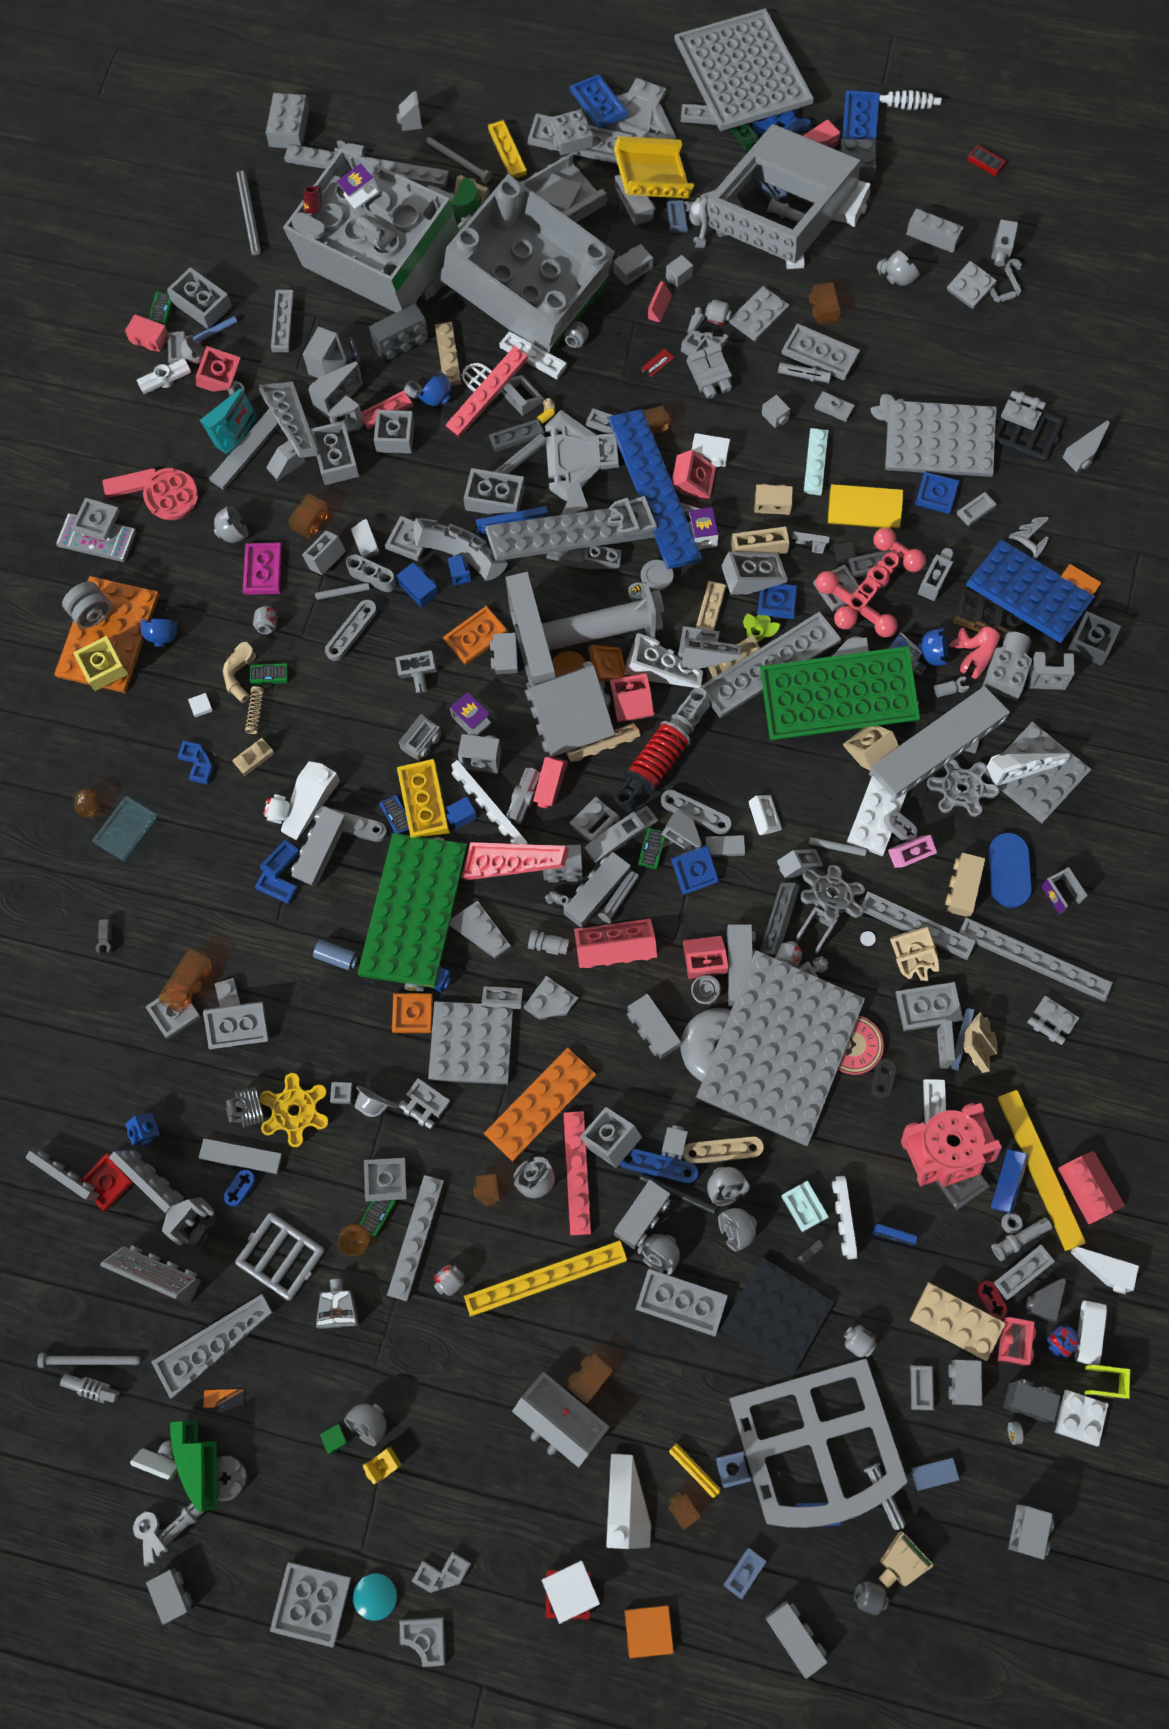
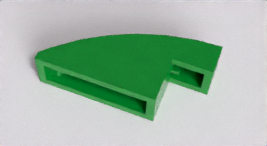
M198 1420L170 1422L173 1455L181 1482L188 1497L198 1512L217 1509V1441L198 1442Z

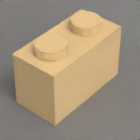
M756 485L754 513L790 515L792 487L786 485Z

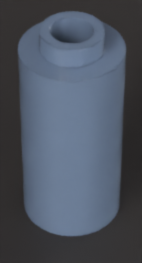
M323 940L317 942L313 952V958L348 971L352 968L355 969L359 961L356 952Z

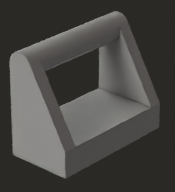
M523 375L512 377L501 390L505 398L522 416L544 401L540 393ZM522 384L534 398L524 400L514 388Z
M347 395L328 413L331 424L338 422L337 417L346 416L343 421L347 433L359 430L364 425L359 404Z

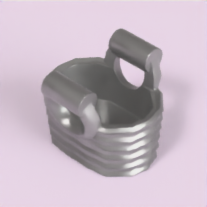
M256 1087L236 1090L235 1097L226 1101L229 1123H242L243 1128L264 1122ZM236 1107H241L243 1110L237 1112Z

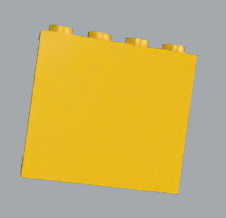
M618 136L614 152L626 195L689 198L694 184L688 183L679 155L682 147L681 140Z

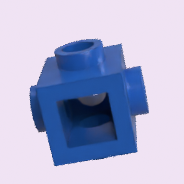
M152 1113L136 1115L125 1124L128 1137L131 1139L133 1146H148L160 1135Z

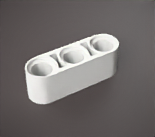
M1085 1300L1082 1302L1078 1326L1079 1346L1075 1350L1076 1362L1099 1365L1106 1320V1305Z

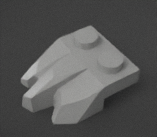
M645 496L630 501L628 498L618 500L609 508L615 515L608 518V526H619L617 534L642 535L657 530Z

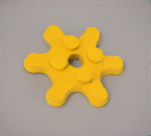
M290 1073L285 1077V1089L282 1093L274 1094L271 1091H264L259 1099L263 1105L270 1107L272 1110L270 1119L261 1126L262 1132L265 1135H272L277 1130H285L288 1133V1143L290 1146L299 1147L303 1143V1130L308 1126L324 1129L328 1125V1118L316 1111L317 1102L326 1095L325 1087L316 1085L308 1091L302 1090L299 1085L300 1079L295 1073ZM292 1106H299L298 1115L292 1116L289 1114V1109Z

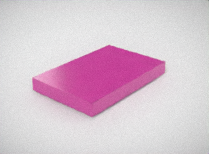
M282 543L245 544L244 594H280Z

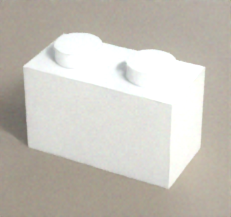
M695 433L692 450L712 465L725 467L730 439Z

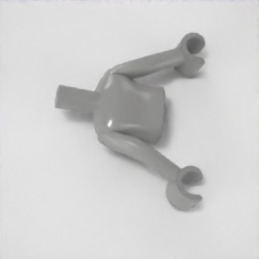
M705 194L703 199L698 197L695 202L685 201L684 206L687 207L686 212H690L691 222L697 226L702 223L700 237H694L693 239L696 242L695 248H704L706 243L704 237L708 223L706 207L710 197L708 194Z

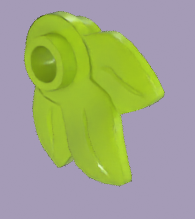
M746 614L743 620V625L747 629V637L752 635L756 638L757 642L762 641L764 637H772L780 628L779 623H771L770 616L758 615L754 617Z

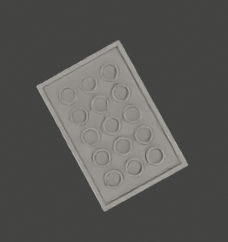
M889 401L885 470L992 477L996 407Z

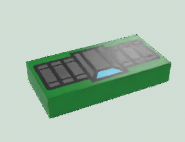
M156 292L148 320L167 325L172 307L168 293Z
M287 663L250 665L251 685L288 683Z
M647 828L638 865L657 869L665 839L661 835L662 831Z
M396 1200L372 1201L358 1228L377 1237Z

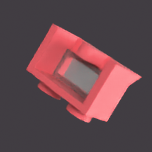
M1012 1317L1003 1318L1002 1321L1006 1324L1000 1334L998 1361L1030 1365L1034 1358V1350L1032 1349V1341L1036 1336L1034 1322Z

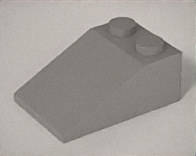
M355 361L325 374L310 385L308 390L316 411L330 419L329 411L346 395L350 398L359 389L363 381L358 363Z
M728 552L721 566L731 594H750L788 581L778 552Z

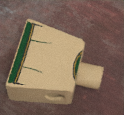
M899 1532L880 1560L887 1570L879 1577V1580L887 1588L896 1580L901 1585L907 1586L929 1570L933 1564L903 1532Z

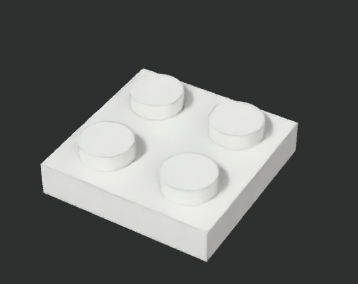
M1065 1390L1055 1433L1099 1446L1108 1404Z

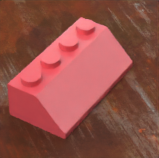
M651 919L574 929L580 968H592L598 965L609 966L613 963H630L635 960H650L657 957L656 941Z

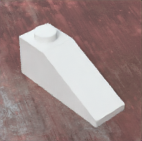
M1079 1247L1072 1249L1071 1254L1107 1286L1113 1287V1291L1126 1294V1292L1134 1290L1139 1266Z

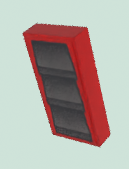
M978 145L968 156V161L994 176L1000 172L1006 162Z

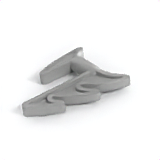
M1039 517L1032 519V524L1020 526L1019 530L1025 531L1015 532L1009 536V539L1023 543L1033 552V559H1036L1045 548L1048 537H1045L1037 546L1029 539L1049 518Z

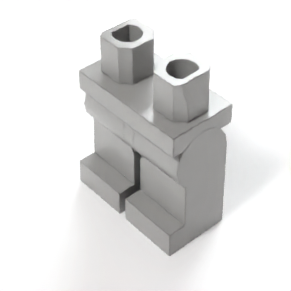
M720 343L705 348V350L702 349L689 354L686 360L700 393L704 392L707 399L716 396L715 387L720 386L722 393L728 392L732 388L730 382L732 375L722 355Z

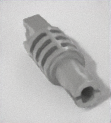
M64 1374L60 1382V1386L77 1391L79 1396L100 1403H105V1401L115 1402L120 1394L119 1391L109 1388V1384L88 1377L81 1379Z

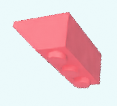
M1094 1151L1058 1168L1088 1224L1125 1206Z

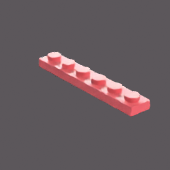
M514 346L446 424L447 428L460 438L529 359L528 356L518 347Z
M584 1112L564 1113L570 1236L591 1235L586 1145L580 1138L585 1132Z

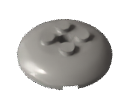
M714 1008L703 1011L687 1024L683 1032L680 1049L684 1064L688 1071L701 1082L716 1049L715 1044L719 1041L731 1012L730 1009Z

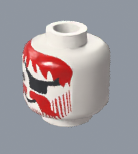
M280 795L268 798L264 808V816L267 817V821L282 824V821L288 818L290 803L285 801L284 796Z

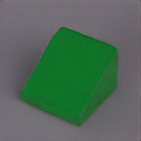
M340 1424L320 1434L327 1454H331L348 1444Z

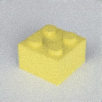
M107 636L73 652L87 682L94 691L128 675L113 643Z

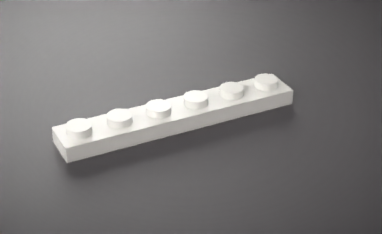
M457 760L451 764L454 778L464 783L463 787L469 795L473 794L475 796L477 805L481 809L483 807L486 809L488 818L492 822H497L500 832L504 836L508 835L511 839L510 843L528 845V842Z

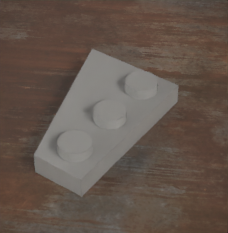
M478 901L457 914L450 921V928L455 929L460 935L475 943L476 946L495 959L511 948V945Z

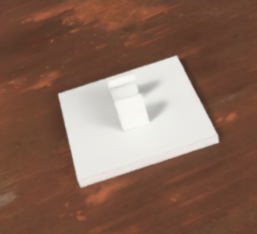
M582 1561L542 1579L559 1624L600 1604Z

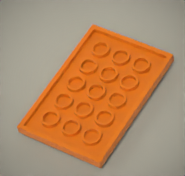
M89 576L87 582H94L99 587L102 594L111 602V610L103 621L91 628H79L73 620L54 675L58 678L89 685L73 652L107 636L113 643L128 675L102 688L126 693L144 641L140 620L146 619V623L151 621L159 593Z

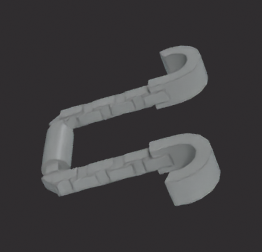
M1010 259L1005 266V272L1015 291L997 296L993 287L990 290V294L994 301L1003 302L1020 295V286L1010 266H1014L1017 270H1020L1022 265L1019 260Z

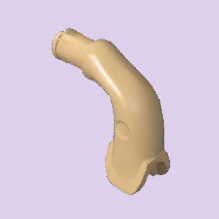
M247 642L240 643L235 648V652L227 659L223 667L226 689L241 703H245L250 696L240 686L234 675L244 665H249L256 659L253 648Z

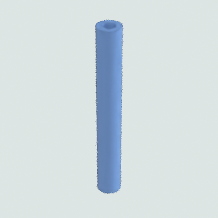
M235 316L194 336L193 341L201 342L237 323Z

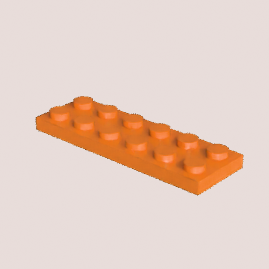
M567 1048L484 1132V1135L514 1162L596 1077V1074Z

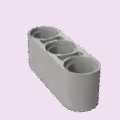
M351 555L347 558L346 565L352 577L369 583V585L384 592H391L395 589L394 574L389 569L359 555Z

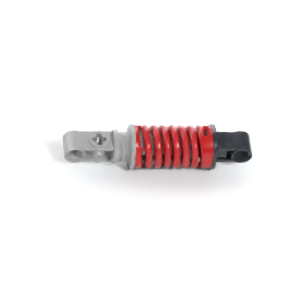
M703 688L693 689L684 703L680 705L676 714L671 716L670 721H662L660 723L661 725L657 729V733H654L631 767L624 772L626 782L616 793V801L623 812L630 813L634 811L645 794H654L656 786L660 784L664 775L667 774V770H670L672 764L678 759L679 753H682L684 748L690 744L691 740L688 735L694 731V726L700 721L702 715L710 706L708 696Z

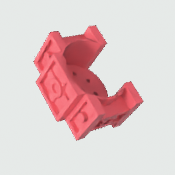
M970 1103L964 1106L961 1112L954 1110L940 1112L934 1115L926 1125L924 1122L920 1124L915 1122L906 1126L901 1144L904 1149H907L918 1175L917 1181L920 1186L939 1180L941 1186L945 1187L980 1175L984 1164L996 1161L1002 1147L999 1141H995L983 1115L984 1108L981 1103L976 1105ZM949 1135H956L960 1139V1144L956 1147L950 1146L946 1138Z

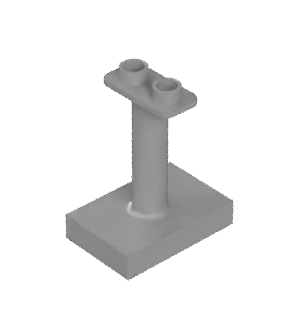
M528 572L506 577L510 613L528 681L531 686L555 678V671L549 653L550 650L643 628L646 629L648 637L655 639V631L663 629L660 613L664 612V606L660 591L650 592L647 582L642 583V595L639 601L541 623Z

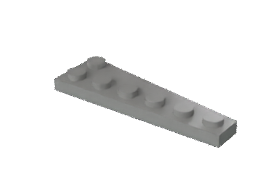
M293 382L259 385L261 396L299 458L317 456V448Z
M263 1294L152 1361L170 1399L176 1397L273 1314Z

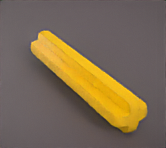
M675 1444L670 1449V1454L711 1497L714 1498L720 1493L721 1489L678 1444Z

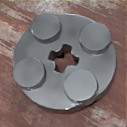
M233 1456L218 1457L217 1500L229 1501L235 1499L247 1484L248 1475L246 1467ZM224 1472L231 1476V1480L227 1481V1485L220 1481V1477L223 1476Z

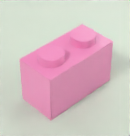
M931 835L920 836L888 850L895 868L905 867L937 853Z

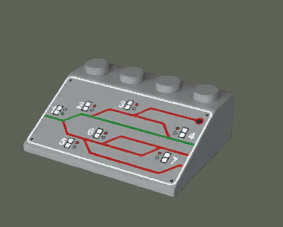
M132 1245L130 1249L124 1246L102 1261L100 1265L174 1299L190 1304L201 1280L196 1278V1273L187 1269L183 1273L177 1270L178 1265L169 1261L165 1265L159 1262L160 1257L149 1253L148 1257L142 1255V1249Z

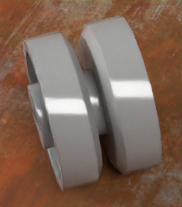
M90 581L76 585L65 595L62 601V607L72 616L78 627L83 629L91 628L103 621L108 616L112 606L99 587Z

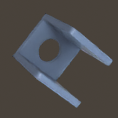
M745 1451L715 1458L722 1487L726 1488L752 1481L751 1477L748 1476L743 1456ZM731 1462L736 1463L739 1467L738 1473L734 1476L729 1475L726 1471L727 1465Z

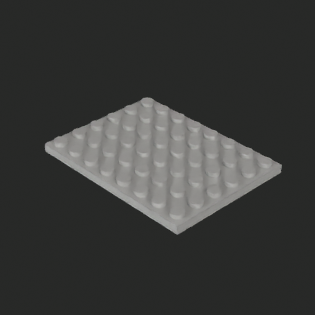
M766 8L675 35V42L720 131L813 104V97Z
M755 951L696 1098L797 1143L808 1146L865 998L759 951Z

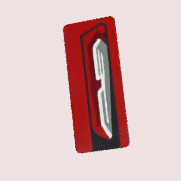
M663 349L641 369L651 377L673 359L674 356L666 349Z

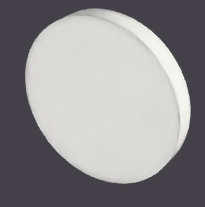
M870 931L863 932L860 937L861 943L865 946H872L876 940L875 935Z

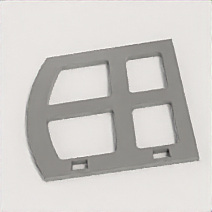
M867 1359L729 1398L765 1521L768 1525L807 1528L843 1522L877 1507L907 1483ZM850 1377L855 1378L865 1409L847 1416L820 1422L810 1390ZM794 1395L804 1422V1428L765 1440L758 1439L750 1407ZM748 1418L752 1430L745 1432L741 1419ZM870 1427L873 1430L886 1469V1475L871 1487L846 1499L843 1497L826 1441L833 1437ZM806 1445L811 1446L827 1495L828 1504L816 1507L779 1506L765 1458ZM768 1485L772 1497L765 1500L761 1486Z

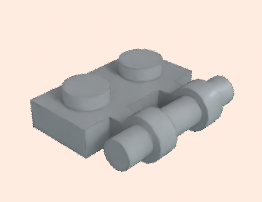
M1013 390L1010 397L1016 399V401L1008 400L1000 418L1034 430L1042 413L1035 409L1037 407L1043 410L1046 403L1039 401L1040 399L1037 397L1032 398L1025 395L1024 392ZM1021 402L1030 404L1031 407L1029 408L1024 405H1021Z
M1044 996L1033 1012L1040 1017L1039 1020L1031 1016L1027 1023L1033 1026L1035 1031H1040L1047 1035L1048 1039L1052 1042L1056 1041L1062 1045L1066 1038L1061 1036L1060 1032L1068 1035L1079 1017L1047 996ZM1045 1021L1054 1026L1055 1029L1052 1030L1044 1025Z
M417 1079L406 1094L412 1100L409 1104L402 1100L399 1106L404 1111V1114L412 1116L418 1120V1124L426 1126L431 1130L435 1123L429 1118L432 1114L440 1118L450 1104V1100L420 1079ZM417 1104L426 1109L424 1114L415 1109Z

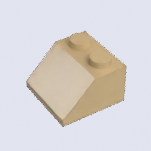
M880 726L864 728L843 743L854 759L868 770H871L872 765L899 747L893 732Z

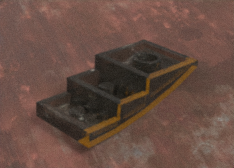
M965 588L960 591L953 623L979 632L983 627H990L996 630L1001 638H1005L1009 632H1019L1030 637L1032 625L981 594Z

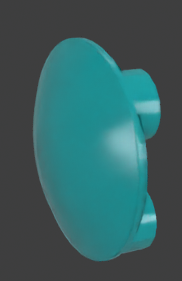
M379 1573L370 1574L362 1578L355 1587L353 1602L357 1612L363 1618L371 1621L387 1617L394 1609L397 1601V1592L393 1582L388 1577Z

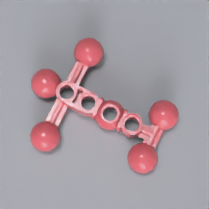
M881 528L874 534V545L879 550H891V552L886 553L877 566L869 569L865 581L861 583L854 594L840 586L838 577L831 571H824L817 576L816 587L819 592L823 594L833 593L847 604V606L839 608L834 615L835 624L843 630L852 628L857 622V615L861 614L875 624V631L879 636L891 637L898 629L897 620L889 614L880 615L869 607L868 604L879 588H883L888 584L890 575L894 572L900 558L903 559L904 567L910 572H918L923 569L926 564V558L921 550H909L896 541V534L892 529ZM885 561H890L893 565L889 566ZM874 575H880L882 579H876ZM864 588L870 589L872 593H866ZM852 602H858L861 606L856 607Z

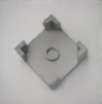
M1035 652L1034 667L1030 665L1027 674L1028 688L1065 690L1074 676V654H1064L1063 667H1052L1045 665L1044 652Z

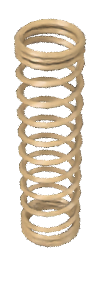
M258 686L252 687L250 702L252 699L262 701L261 698L257 697H263L264 689ZM251 702L254 705H262L260 702ZM249 703V715L247 716L245 731L249 734H256L258 728L254 726L259 724L255 723L258 722L255 720H258L256 718L260 717L257 714L260 713L258 710L261 707L251 706V703Z

